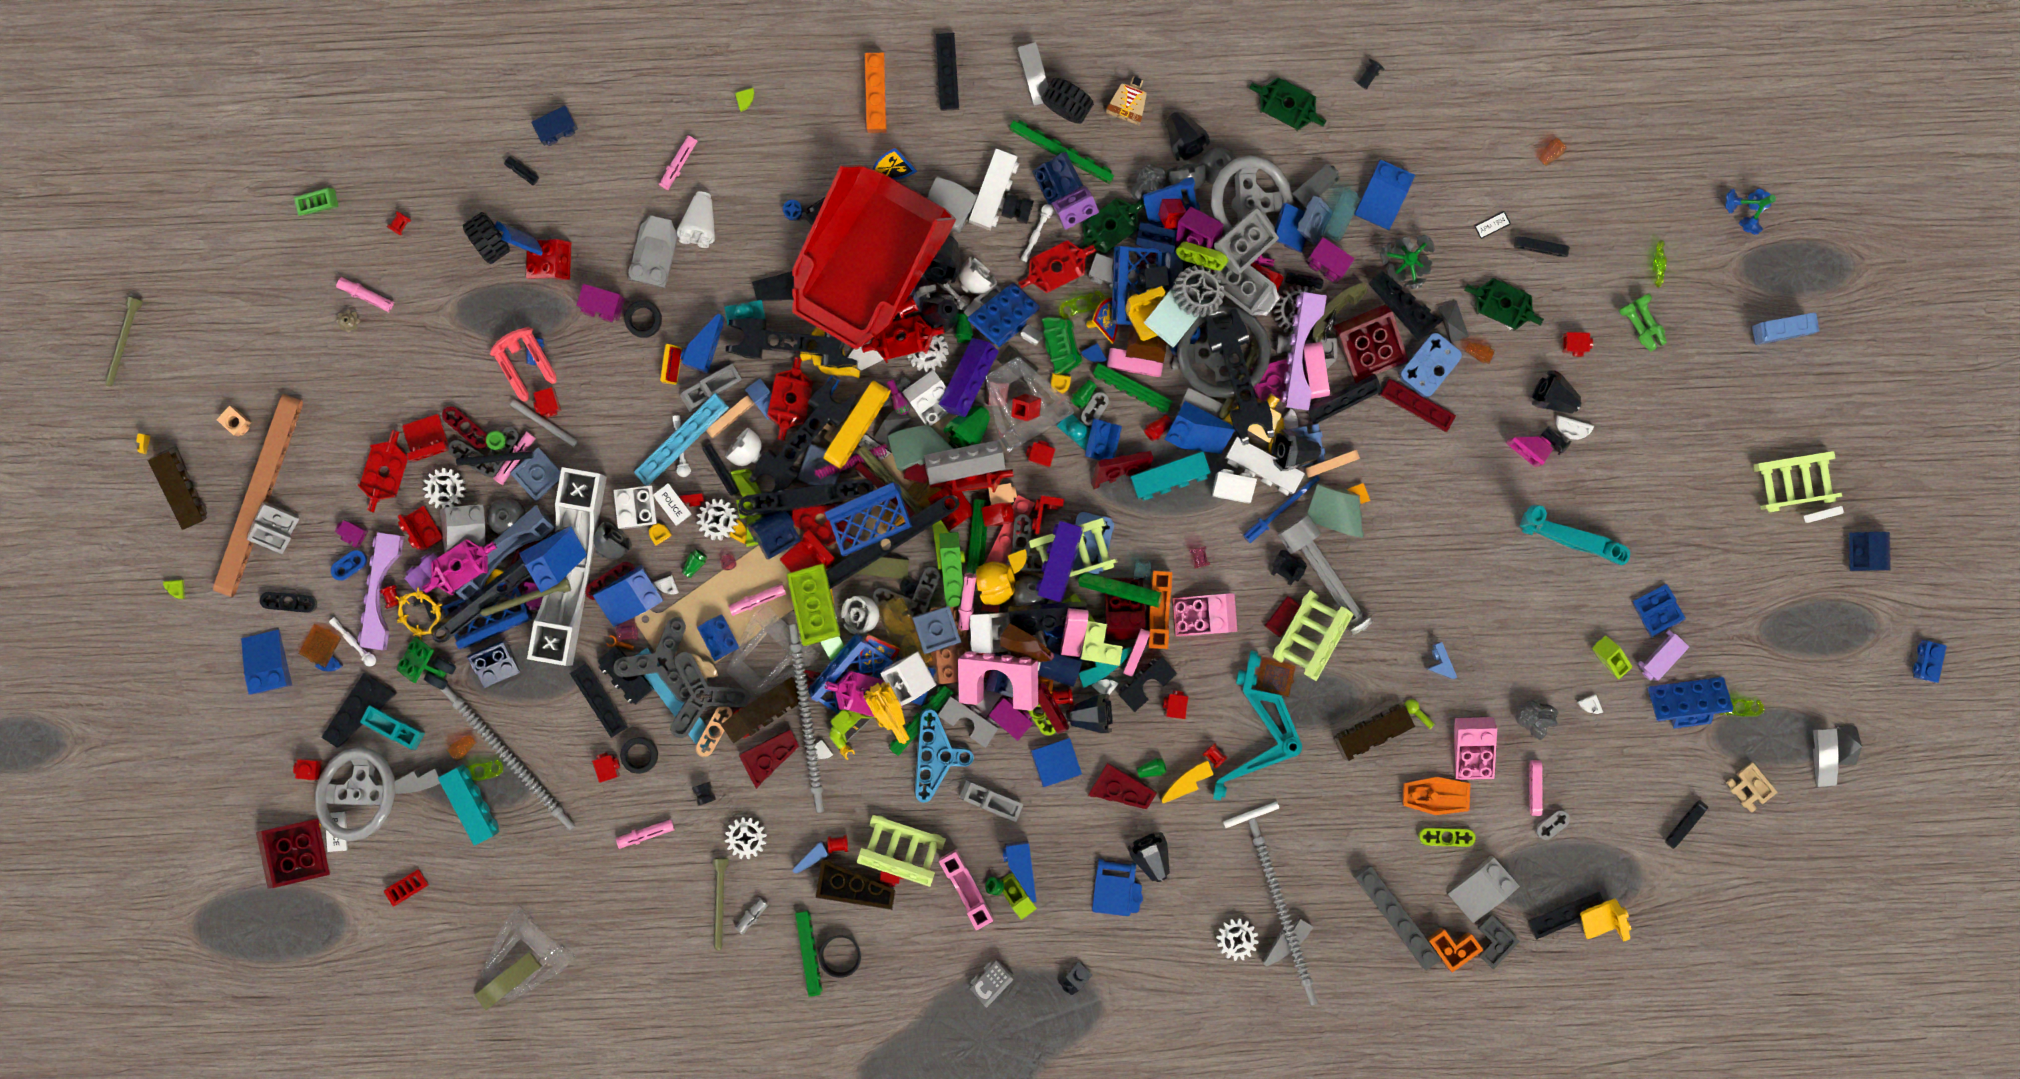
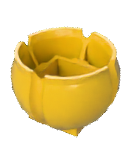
M991 561L978 566L979 569H976V583L978 591L982 592L980 594L982 602L985 605H999L1006 602L1015 591L1014 585L1016 580L1011 565Z

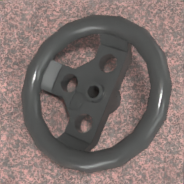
M1220 305L1219 309L1211 314L1217 328L1226 330L1231 327L1230 311L1236 308L1242 321L1248 325L1256 336L1259 347L1258 362L1250 375L1251 383L1254 387L1261 381L1269 367L1271 347L1267 332L1258 319L1244 309L1236 306ZM1199 315L1178 342L1177 357L1181 372L1194 388L1208 396L1220 398L1234 397L1229 375L1223 377L1219 374L1220 367L1226 366L1223 355L1220 352L1212 354L1207 340L1204 344H1190L1196 329L1205 322V317L1201 318ZM1204 348L1209 351L1207 359L1199 357L1200 349ZM1233 354L1229 355V360L1234 363ZM1191 364H1205L1215 374L1216 385L1201 379ZM1241 391L1240 395L1245 394L1247 391Z

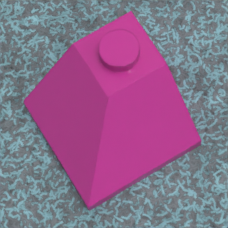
M1539 436L1514 437L1506 442L1508 446L1533 467L1543 465L1553 450L1550 446L1551 443L1546 438H1540Z

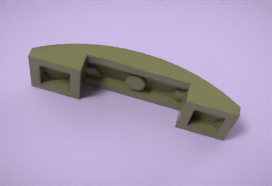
M1365 283L1346 289L1329 302L1325 307L1324 315L1315 324L1313 343L1320 342L1326 336V329L1335 309L1337 314L1348 302L1355 306L1367 294V285Z
M833 553L834 562L831 568L853 554L842 556L841 553ZM881 557L856 574L907 579L909 560Z
M530 951L474 996L483 1008L488 1010L541 968L542 965Z

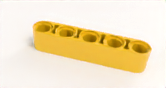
M874 380L870 383L824 455L826 461L839 469L846 464L888 399L891 390Z

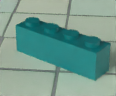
M1200 452L1131 476L1130 480L1137 499L1142 498L1145 501L1154 498V493L1160 492L1163 495L1171 492V487L1178 485L1180 489L1190 485L1189 481L1194 479L1197 482L1208 479L1207 475L1211 472L1204 452Z
M464 764L438 777L474 846L500 832L497 821L491 816L488 804L483 801L479 787L474 784L471 772Z

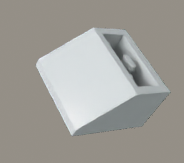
M930 371L902 391L925 425L931 426L948 414L939 405L946 386L935 371Z
M1223 469L1221 472L1216 473L1212 497L1249 504L1252 500L1257 479L1252 478V474L1241 473L1239 476L1234 475L1232 470Z
M652 486L614 490L618 529L657 524Z
M918 651L886 667L880 673L885 683H889L901 706L915 700L937 685Z

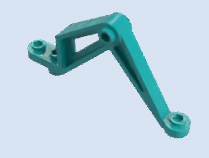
M1533 504L1523 514L1519 527L1522 528L1521 532L1533 535V533H1537L1573 550L1594 554L1618 565H1625L1630 559L1629 548L1609 538L1546 521L1547 512L1543 506Z
M1250 650L1246 670H1238L1236 684L1243 686V694L1270 731L1277 744L1217 779L1213 800L1221 801V797L1225 798L1227 786H1224V782L1295 757L1302 751V743L1282 695L1251 689L1252 686L1256 685L1257 675L1254 674L1255 668L1260 666L1261 661L1258 651ZM1261 700L1275 703L1287 731L1286 734H1282L1261 704ZM1292 743L1295 744L1294 750L1289 749V746Z

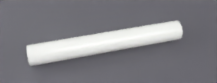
M1276 801L1223 821L1225 828L1280 809L1278 802Z

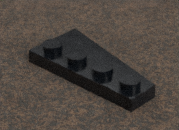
M792 271L752 282L757 301H794L792 296V289H794Z
M1383 271L1368 283L1418 341L1443 321L1439 316L1436 318L1430 313L1431 309L1426 305L1422 307L1415 301L1416 297L1411 293L1408 294L1402 291V286Z
M1086 601L1010 606V624L1032 636L1035 635V632L1046 630V632L1052 631L1057 626H1065L1068 608L1087 610Z
M363 673L321 738L339 748L363 725L360 721L369 705L380 710L397 693L367 673Z

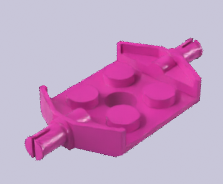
M466 539L431 562L432 578L429 583L422 586L424 592L428 593L435 587H438L446 593L454 595L453 592L482 573L487 574V555L497 549L495 542L492 541L487 546L480 547ZM460 561V569L458 571H454V563Z
M849 671L846 672L837 684L827 681L825 685L828 686H825V689L835 691L840 710L845 709L875 717L865 701L864 691H870L871 686L873 687L877 683L881 685L885 681Z

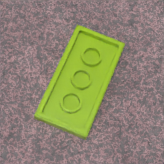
M820 564L788 573L787 579L802 645L807 646L841 636L825 565Z

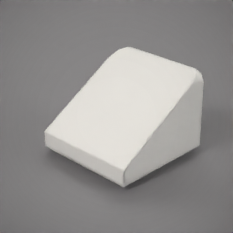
M1026 325L1020 336L1037 346L1043 333L1030 325Z

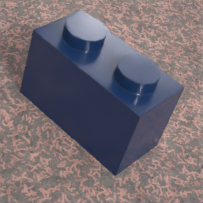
M566 105L531 122L544 146L554 145L558 142L557 139L563 136L565 138L570 137L578 130Z

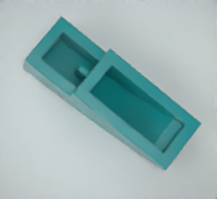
M1131 647L1122 649L1120 664L1131 653ZM1095 662L1096 667L1079 672L1083 688L1103 679L1113 672L1118 665Z
M370 705L360 721L365 726L411 750H417L425 735L421 730Z

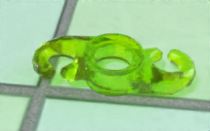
M1660 240L1656 246L1653 261V271L1656 272L1655 277L1657 279L1655 286L1657 288H1660L1663 284L1667 265V258L1664 256L1663 247L1665 243L1663 240Z
M1098 290L1094 292L1100 298L1097 303L1092 301L1093 293L1078 296L1062 303L1059 307V314L1062 318H1069V315L1064 313L1065 307L1071 308L1070 316L1072 317L1079 313H1086L1097 308L1105 297ZM1080 299L1087 302V307L1084 310L1076 307V302Z
M1731 699L1733 711L1725 712L1727 716L1757 717L1763 713L1764 705L1760 700H1757L1756 703L1759 705V710L1755 712L1751 708L1755 703L1754 700ZM1738 702H1742L1745 706V710L1742 713H1737L1735 710V705Z
M499 760L494 761L499 767L497 772L491 770L492 761L465 766L470 770L472 780L476 781L498 777L504 769L503 764ZM481 766L484 768L485 774L483 777L476 776V767Z

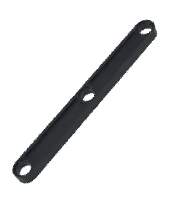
M954 495L945 496L911 517L912 527L885 538L891 542L889 549H884L881 545L882 540L862 548L827 570L830 589L955 512L960 505L959 499ZM948 498L955 501L953 509H948L945 505V501Z
M559 529V530H557L556 532H554L552 535H554V534H556V533H558V532H560V531H562V530H564V529ZM522 558L434 625L431 629L434 641L437 643L446 642L480 616L482 609L493 606L528 579L531 575ZM498 584H507L505 588L497 589ZM439 630L446 631L443 636H436Z

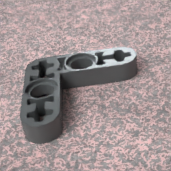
M507 427L502 431L506 440L508 439L506 436L507 432L511 433L513 431V436L515 437L514 440L510 439L507 444L511 445L509 448L506 445L504 446L505 453H511L513 446L518 443L520 438L519 432L511 427ZM459 440L452 441L448 446L450 455L455 458H462L464 456L460 452L454 453L455 449L453 447L461 444L460 448L467 452L465 457H469L474 453L478 456H485ZM491 449L488 455H495L496 450ZM505 461L485 463L489 466L493 464V469H495L494 472H489V474L487 473L488 469L481 466V464L468 466L484 476L492 478L496 476Z
M1019 515L1014 521L1012 554L1026 549V560H1028V556H1032V568H1027L1028 564H1025L1021 570L1042 572V568L1034 566V560L1037 557H1041L1040 554L1029 553L1031 519L1027 515ZM1021 518H1025V521L1028 522V525L1024 527V532L1028 531V535H1016V530L1020 531L1021 528L1017 521H1021ZM1018 537L1026 538L1027 545L1024 548H1019L1016 545Z
M935 567L926 568L912 600L884 588H878L874 591L873 600L880 606L913 618L915 616H913L914 612L911 610L917 607L918 603L914 602L917 598L922 602H927L926 606L921 605L920 607L922 614H925L940 579V572ZM932 570L935 571L934 574L937 576L936 579H932L930 584H934L933 588L928 585H922L923 580L925 582L928 581L926 573H930ZM921 588L929 590L930 595L928 598H920L919 590ZM884 591L886 597L890 598V594L894 595L890 606L886 605L888 603L886 600L879 602L876 594ZM898 598L903 599L905 602V606L902 609L894 607V601Z

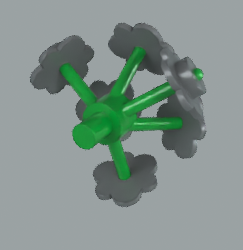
M1425 234L1417 236V244L1420 247L1415 252H1412L1414 244L1410 242L1409 237H1403L1401 240L1397 239L1395 241L1396 245L1392 247L1393 253H1391L1390 249L1391 243H1388L1380 252V258L1383 260L1384 265L1388 263L1389 257L1403 259L1404 263L1402 265L1399 263L1388 265L1386 274L1396 282H1404L1406 280V270L1404 268L1410 266L1413 280L1407 281L1404 285L1405 287L1410 286L1411 289H1418L1426 282V279L1417 278L1416 273L1421 277L1423 274L1428 275L1431 272L1432 261L1428 260L1426 255H1422L1420 258L1417 257L1422 250L1432 253L1435 251L1432 239Z

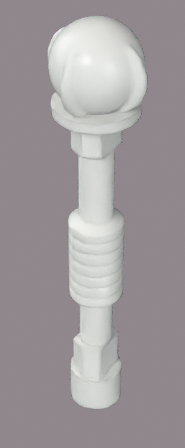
M1046 204L1041 209L1040 222L1036 230L1033 231L1029 239V245L1020 260L1026 263L1033 245H1036L1041 234L1040 231L1044 222H1046L1047 218L1050 219V216L1053 214V207Z
M937 283L957 299L956 302L961 310L966 309L970 305L969 297L959 296L948 283L943 285Z
M680 415L672 416L675 430L681 426ZM683 452L679 456L680 460L676 471L679 476L687 477L691 469L689 464H686Z
M335 617L332 618L329 623L341 632L343 638L351 646L356 648L362 656L361 660H364V664L366 666L375 665V656L371 652L367 653L358 645L357 640L343 629L339 621Z

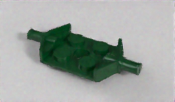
M1279 77L1263 87L1252 82L1249 90L1260 95V113L1263 112L1291 126L1297 132L1311 122L1324 127L1327 121L1316 113V96ZM1287 98L1292 99L1294 106L1286 108L1283 101Z
M1116 198L1099 210V213L1083 222L1085 239L1077 247L1085 249L1093 244L1095 246L1093 249L1096 248L1097 251L1107 254L1110 249L1139 230L1137 213L1145 207L1143 198L1134 205ZM1109 220L1115 221V229L1107 230L1105 228L1106 222Z
M1492 278L1482 287L1476 288L1468 283L1465 286L1464 291L1475 297L1476 314L1480 313L1513 328V331L1517 330L1527 321L1541 326L1544 318L1535 315L1533 312L1532 295L1495 278ZM1501 299H1508L1510 307L1503 308L1500 304Z

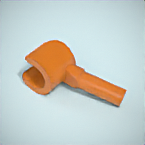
M608 636L614 638L615 642L614 644L606 643L607 646H619L633 651V645L619 641L617 636Z

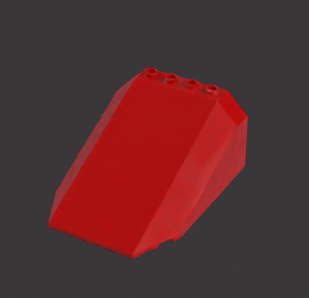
M840 165L792 269V276H794L792 313L858 350L892 323L947 239L956 218L944 207L884 173L862 165Z

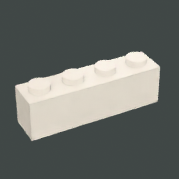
M999 149L995 150L969 218V223L990 231L992 226L996 227L999 220L997 212L999 208L1003 209L1006 198L1003 197L1005 191H1010L1013 183L1010 178L1012 173L1016 174L1020 164L1017 162V156Z
M1239 437L1235 438L1225 457L1229 465L1238 468V466L1244 468V473L1262 478L1261 482L1270 487L1272 484L1279 487L1278 491L1287 496L1289 493H1295L1305 474L1296 468L1289 471H1280L1273 463V459H1276V457L1250 443L1243 446Z

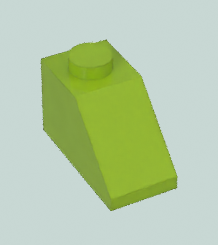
M1606 635L1592 647L1597 658L1618 680L1632 668L1621 647Z
M1013 872L1001 879L1004 883L1002 893L1021 920L1037 909Z

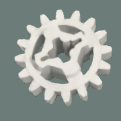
M938 335L932 337L927 354L922 351L918 352L919 358L916 357L915 353L907 356L912 366L917 365L919 371L922 367L925 369V372H928L929 368L935 371V366L942 367L941 361H947L945 355H949L948 349H946L948 345L947 342H944L943 336L938 338ZM937 344H938L939 347H940V351H938V349H937V347H936Z
M442 468L441 473L436 469V475L429 474L431 479L430 481H424L428 486L423 488V490L428 491V494L424 497L431 498L429 504L436 503L435 508L437 509L442 505L443 509L448 505L449 507H454V503H461L459 497H465L461 492L466 490V488L461 486L465 481L459 480L461 476L459 473L454 475V470L452 469L447 473V469ZM443 476L450 477L446 481H442L441 479H439ZM433 484L435 485V492H434V493H433V490H432V489H433ZM440 484L447 486L448 493L442 492L443 488ZM455 485L457 486L456 494L454 493ZM443 497H447L448 499H450L446 502L439 501Z
M716 499L712 500V504L705 502L707 507H700L703 512L702 514H697L701 518L700 521H697V524L702 525L699 531H706L704 536L708 538L711 535V540H715L717 536L720 541L723 540V536L730 538L729 532H736L733 526L739 525L735 522V519L739 518V516L733 514L736 508L730 509L731 503L727 502L725 504L723 499H720L719 503ZM716 507H722L725 511L718 512ZM716 516L721 517V518L719 519V522H720L719 524H718V523H715V521L717 520V519H716ZM716 527L718 530H720V532L715 533L712 532L710 529Z
M742 817L741 822L736 819L734 821L735 826L731 824L728 826L731 832L725 833L729 836L725 842L730 843L727 849L733 848L734 852L732 855L739 853L740 859L744 855H746L747 859L751 858V854L755 857L758 856L757 850L761 852L764 850L761 844H767L763 840L767 834L762 833L765 827L759 828L760 821L753 823L752 817L748 821H746L745 817ZM741 826L739 835L734 836L736 829ZM749 826H752L757 831V833H753L751 830H749ZM745 833L747 834V836L753 837L750 840H748V843H746L745 840L740 839L744 836ZM759 840L757 846L751 849L753 841ZM739 843L743 846V850L739 849L735 844Z
M1238 918L1237 923L1233 919H1230L1231 924L1229 925L1224 922L1225 928H1219L1218 930L1221 932V935L1216 936L1217 939L1221 940V942L1217 943V946L1223 947L1220 952L1222 954L1227 952L1226 958L1228 959L1232 955L1234 961L1239 956L1244 960V955L1246 954L1251 957L1250 950L1256 951L1253 945L1259 942L1254 939V937L1258 936V933H1252L1254 926L1247 927L1249 922L1246 920L1242 924L1240 918ZM1233 927H1239L1236 931H1229ZM1246 931L1250 935V942L1245 938ZM1240 935L1242 941L1234 944L1235 941L1233 940V937H1238ZM1225 937L1228 938L1230 942L1228 948L1225 945ZM1239 948H1245V950L1241 952H1236Z

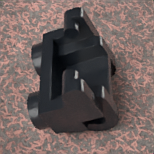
M1280 550L1272 564L1274 569L1271 575L1274 576L1276 573L1289 580L1287 584L1291 586L1294 581L1298 582L1304 575L1307 564L1303 560L1292 558L1288 551Z

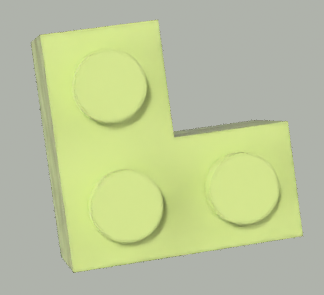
M1088 621L1081 659L1120 666L1123 647L1104 643L1107 624Z

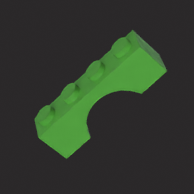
M959 532L941 533L939 538L946 606H961L964 583Z

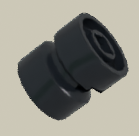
M1008 192L1001 216L1009 219L1015 217L1018 222L1027 224L1034 200L1025 197L1020 199L1019 195Z

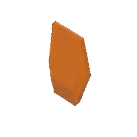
M1431 777L1403 783L1402 805L1433 815L1469 811L1470 783L1441 777Z

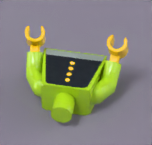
M844 709L831 720L832 728L829 732V737L837 748L840 749V754L848 760V752H851L853 755L855 754L854 750L846 745V743L875 717ZM875 719L880 727H884L878 719Z

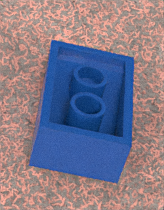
M1380 159L1354 215L1389 231L1415 175Z
M717 314L687 345V348L682 350L680 359L683 360V365L694 370L709 373L725 322V318L721 314Z
M1184 401L1164 440L1182 449L1221 454L1235 430L1233 425Z
M571 526L519 553L541 593L557 585L587 556Z
M642 564L593 594V597L613 627L648 611L663 601L662 594Z
M280 629L241 638L244 676L249 695L292 686Z
M1029 841L1008 843L1006 848L1003 849L1004 862L1008 861L1009 868L1031 901L1036 902Z

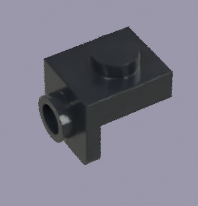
M429 596L435 602L434 597ZM416 598V602L412 603L413 607L425 605L430 621H435L437 619L436 613L430 612L433 610L432 604L423 598L421 603L420 599Z
M1078 962L1065 977L1060 979L1059 984L1066 993L1073 995L1085 985L1092 974Z

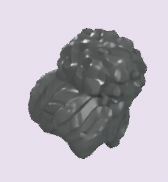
M1154 164L1141 168L1137 182L1131 189V196L1138 202L1143 198L1144 194L1165 188L1166 173L1163 168Z
M1529 700L1517 708V723L1521 727H1525L1526 730H1530L1531 735L1539 740H1542L1547 735L1548 726H1557L1556 717L1559 712L1551 705L1541 706L1539 703Z

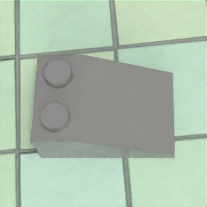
M483 504L440 509L444 553L466 539L480 547H485ZM460 561L455 562L453 566H461Z
M1489 856L1447 894L1474 923L1507 899L1520 886L1494 857Z

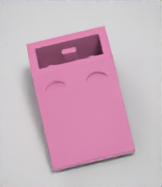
M1234 593L1173 598L1176 636L1237 632Z
M1493 717L1455 718L1454 750L1456 780L1494 779L1497 726Z

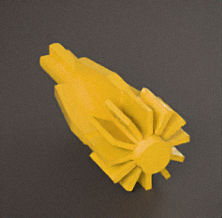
M885 682L881 685L877 683L873 687L871 686L870 691H866L867 695H864V698L873 715L887 730L892 729L899 743L905 744L907 740H910V737L903 727L905 718L902 706L889 683L886 684Z

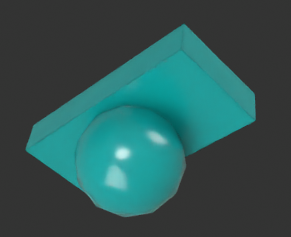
M762 300L724 307L728 326H730L729 320L754 318L766 320Z
M1068 412L1056 427L1086 451L1091 430Z

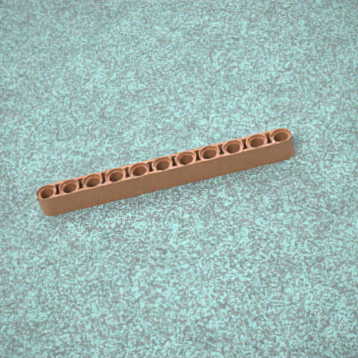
M283 394L279 400L213 586V591L229 597H234L254 544V542L246 538L261 504L269 502L303 406V400Z

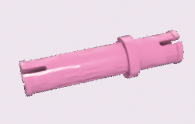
M689 135L686 136L670 166L667 165V171L660 183H658L659 186L669 191L676 176L679 177L681 174L679 171L698 142L696 139Z
M340 277L337 282L336 288L344 290L351 294L352 297H358L388 313L394 305L393 301L362 287V284H356L344 277Z
M526 431L519 443L513 446L514 450L512 453L518 452L524 443L525 445L520 452L527 451L536 437ZM514 460L504 473L511 461H505L493 479L504 485V482L520 460Z
M973 573L964 574L961 606L958 607L960 614L957 627L961 630L970 629V615L974 611L972 605L977 575H973Z
M781 583L755 595L745 596L744 599L728 606L732 616H735L743 611H751L753 607L786 595V592Z
M669 819L640 830L634 829L631 833L616 837L618 848L622 849L635 843L638 845L641 841L664 833L675 831L672 820Z

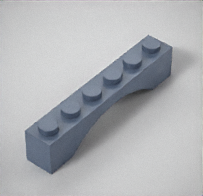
M535 505L494 540L497 549L487 555L488 573L480 574L455 590V593L467 601L480 591L492 571L507 555L525 544L541 540L555 528L549 516Z

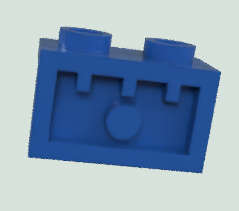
M1093 419L1085 456L1099 461L1115 458L1122 426Z
M722 614L697 627L714 661L739 649V645Z
M1922 640L1917 648L1918 660L1913 666L1914 678L1939 683L1947 646Z

